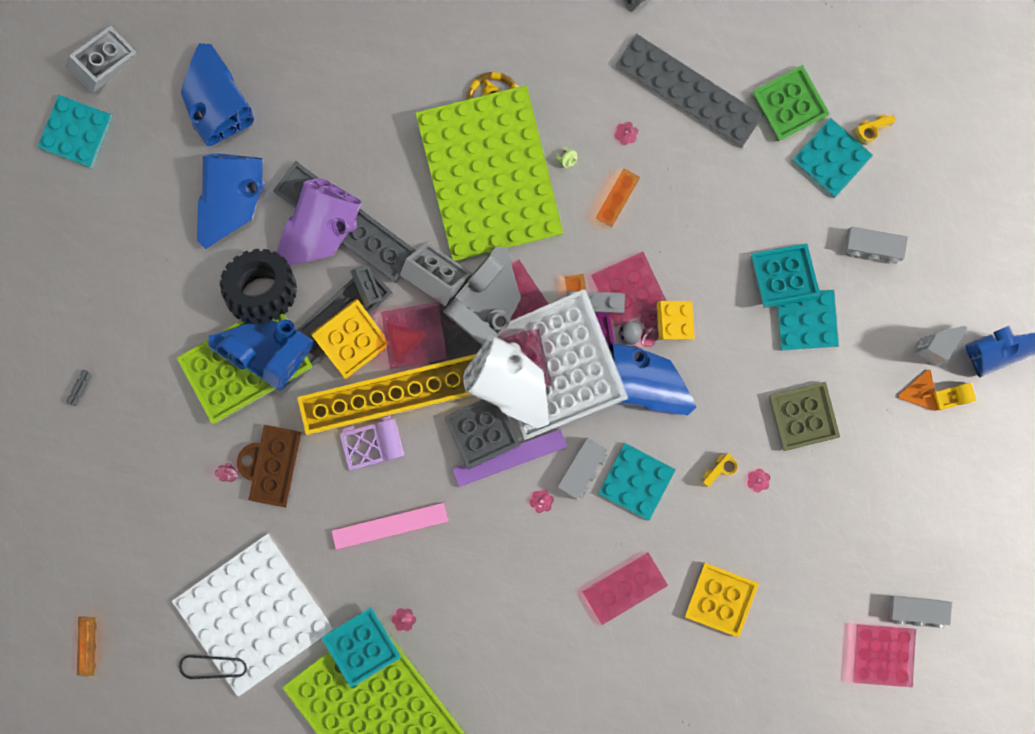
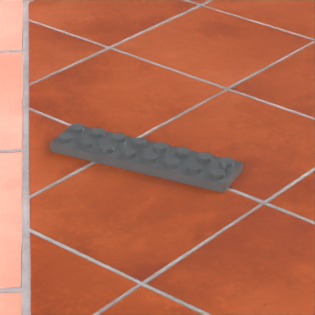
M637 33L616 63L617 68L741 148L763 117L761 113Z
M295 161L273 192L296 208L304 182L318 177ZM359 209L356 218L357 228L355 231L347 234L342 244L393 282H396L400 277L406 258L416 250L363 210Z
M372 270V275L383 301L364 306L352 278L297 329V331L314 340L307 354L313 367L326 354L312 337L311 332L355 299H358L367 313L371 315L393 294ZM310 370L287 382L280 391L277 389L274 391L279 397H282Z

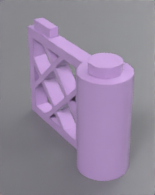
M391 416L380 418V422L358 429H355L354 426L343 429L340 437L349 471L405 456L395 419H391ZM374 429L375 438L372 443L363 438L366 431ZM353 434L359 438L354 448L347 444L346 436ZM361 440L370 444L366 454L357 450ZM372 447L379 450L381 458L374 460L368 456ZM356 452L362 455L363 459L360 464L353 466L351 457Z

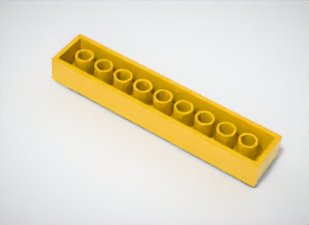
M477 354L297 397L305 433L310 436L474 396L466 392L463 375Z

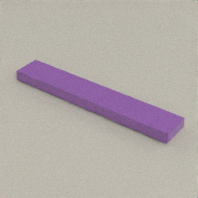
M561 429L521 443L520 447L468 470L464 464L454 468L453 472L458 486L461 487L566 448L567 445Z

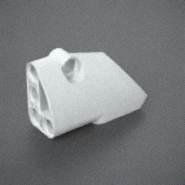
M494 336L489 337L464 372L463 381L466 392L499 406L503 413L535 428L549 425L543 370L521 352L518 344H508Z

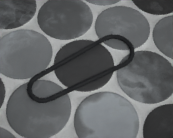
M186 655L179 662V670L187 679L232 678L245 675L247 665L240 658ZM186 658L240 661L244 665V671L241 674L191 677L183 672L182 663Z

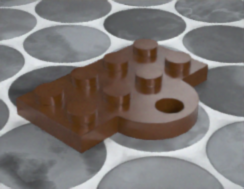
M264 424L260 443L249 444L240 451L237 457V468L244 478L252 481L248 500L287 508L303 432ZM245 455L252 457V463L249 466H245L242 463V458Z

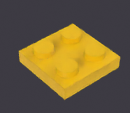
M658 301L659 340L695 339L693 302Z

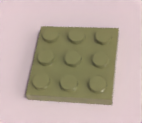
M826 382L769 396L783 451L840 438Z

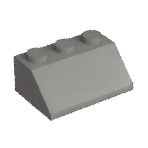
M426 242L406 258L400 276L446 307L466 285L467 280L473 273Z
M961 326L944 330L927 337L925 336L923 339L921 338L915 347L917 348L915 354L934 366L947 362L967 327Z

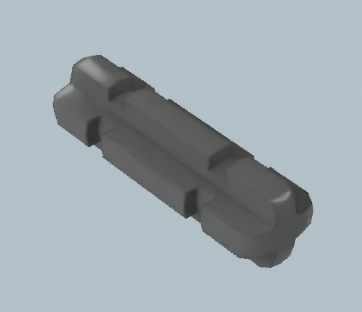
M86 370L81 371L80 378L77 379L71 390L72 394L66 400L72 406L77 405L78 398L82 396L88 384L86 383L87 380L89 381L92 373Z

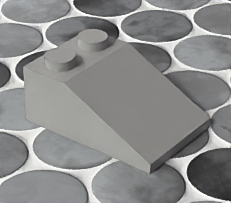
M109 26L70 54L66 68L93 94L123 68L137 52Z

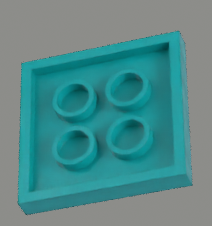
M58 94L37 147L92 168L113 115Z
M830 118L792 161L835 198L870 160L873 154Z
M807 243L751 253L763 308L820 298L821 294Z
M820 290L821 296L817 299L777 306L781 351L839 347L834 290Z
M624 443L598 494L650 521L676 469Z
M372 607L321 637L351 688L402 657Z

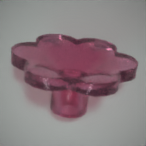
M631 122L617 125L615 138L620 140L622 145L632 144L636 141L638 129L633 127Z
M643 311L640 322L644 324L645 328L658 329L657 311Z
M657 326L644 328L641 336V345L643 347H652L655 341L659 339Z
M226 463L225 466L220 465L215 470V476L219 477L221 481L234 482L239 477V472L235 470L232 464Z
M761 468L749 472V480L747 481L749 488H753L756 493L769 488L770 475L768 473H764V470Z
M545 489L540 492L535 491L532 494L530 506L534 507L537 513L548 512L551 510L554 498Z
M399 608L396 610V615L392 617V622L395 624L396 630L410 631L412 625L416 622V617L413 616L411 609L407 608L404 610Z

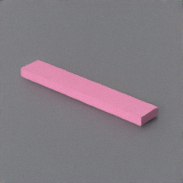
M441 503L333 530L332 535L337 550L449 521L445 504Z

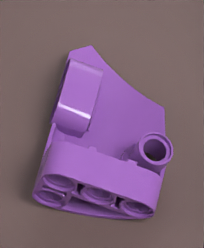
M315 178L305 181L294 214L285 225L277 253L284 257L289 265L333 256L347 234L355 231L357 228L356 218L362 203L361 200L325 179Z

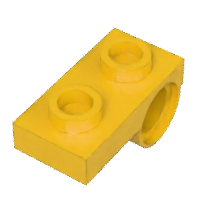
M887 114L876 117V121L870 122L866 120L860 122L854 132L862 144L868 145L877 138L878 130L892 126L896 120L894 115L887 116ZM864 131H870L872 133V138H866L864 136Z
M972 382L933 392L939 411L977 401Z
M729 453L721 454L715 460L716 466L712 470L709 468L702 475L704 479L701 483L709 487L721 473L726 476L735 474L738 470V464L733 456ZM726 461L731 462L733 465L731 472H726L723 468Z

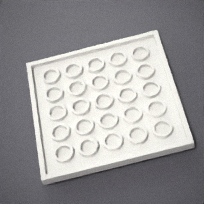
M581 290L510 321L509 326L497 337L508 344H518L521 352L543 370L549 425L535 428L517 419L524 440L628 399L586 290Z
M266 534L172 601L209 656L240 658L245 661L247 665L245 675L242 677L225 678L238 697L334 629L269 534ZM212 659L222 675L241 674L244 671V665L240 661Z

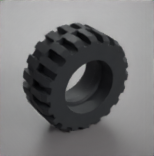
M253 249L251 252L247 250L242 252L241 256H235L233 262H228L225 266L226 270L222 271V279L220 280L222 297L233 316L241 319L244 323L251 321L252 324L259 325V322L264 324L270 323L269 321L272 319H279L281 314L285 315L289 311L288 307H292L295 302L293 298L297 296V283L287 260L275 251L271 253L269 249H263V251ZM271 278L275 280L272 287L263 294L256 296L243 294L245 287L255 279Z

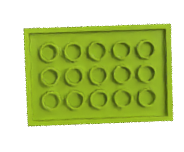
M281 314V315L279 316V317H280L279 319H277V320L272 319V320H273V321H276V322H279V321H281V320H283V319H287V318H286L285 315ZM241 320L222 332L234 329L246 323L242 322ZM209 339L177 357L179 364L213 425L275 390L274 387L248 369L242 370L210 349ZM308 356L305 357L289 381L313 368Z

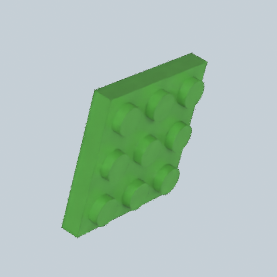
M803 65L752 92L779 142L830 115Z

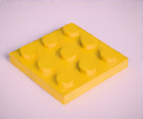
M358 299L353 300L310 333L345 379L391 345Z
M704 562L684 617L739 638L759 583Z

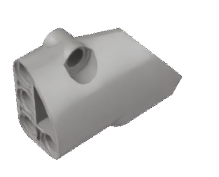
M495 247L469 277L468 283L443 311L447 317L481 345H484L491 336L497 338L509 326L510 318L521 299L508 247ZM498 316H502L504 323L498 327L495 324V319Z

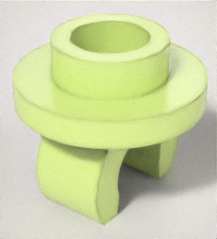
M563 147V150L566 152L564 156L557 154L556 157L564 167L568 168L576 163L577 152Z

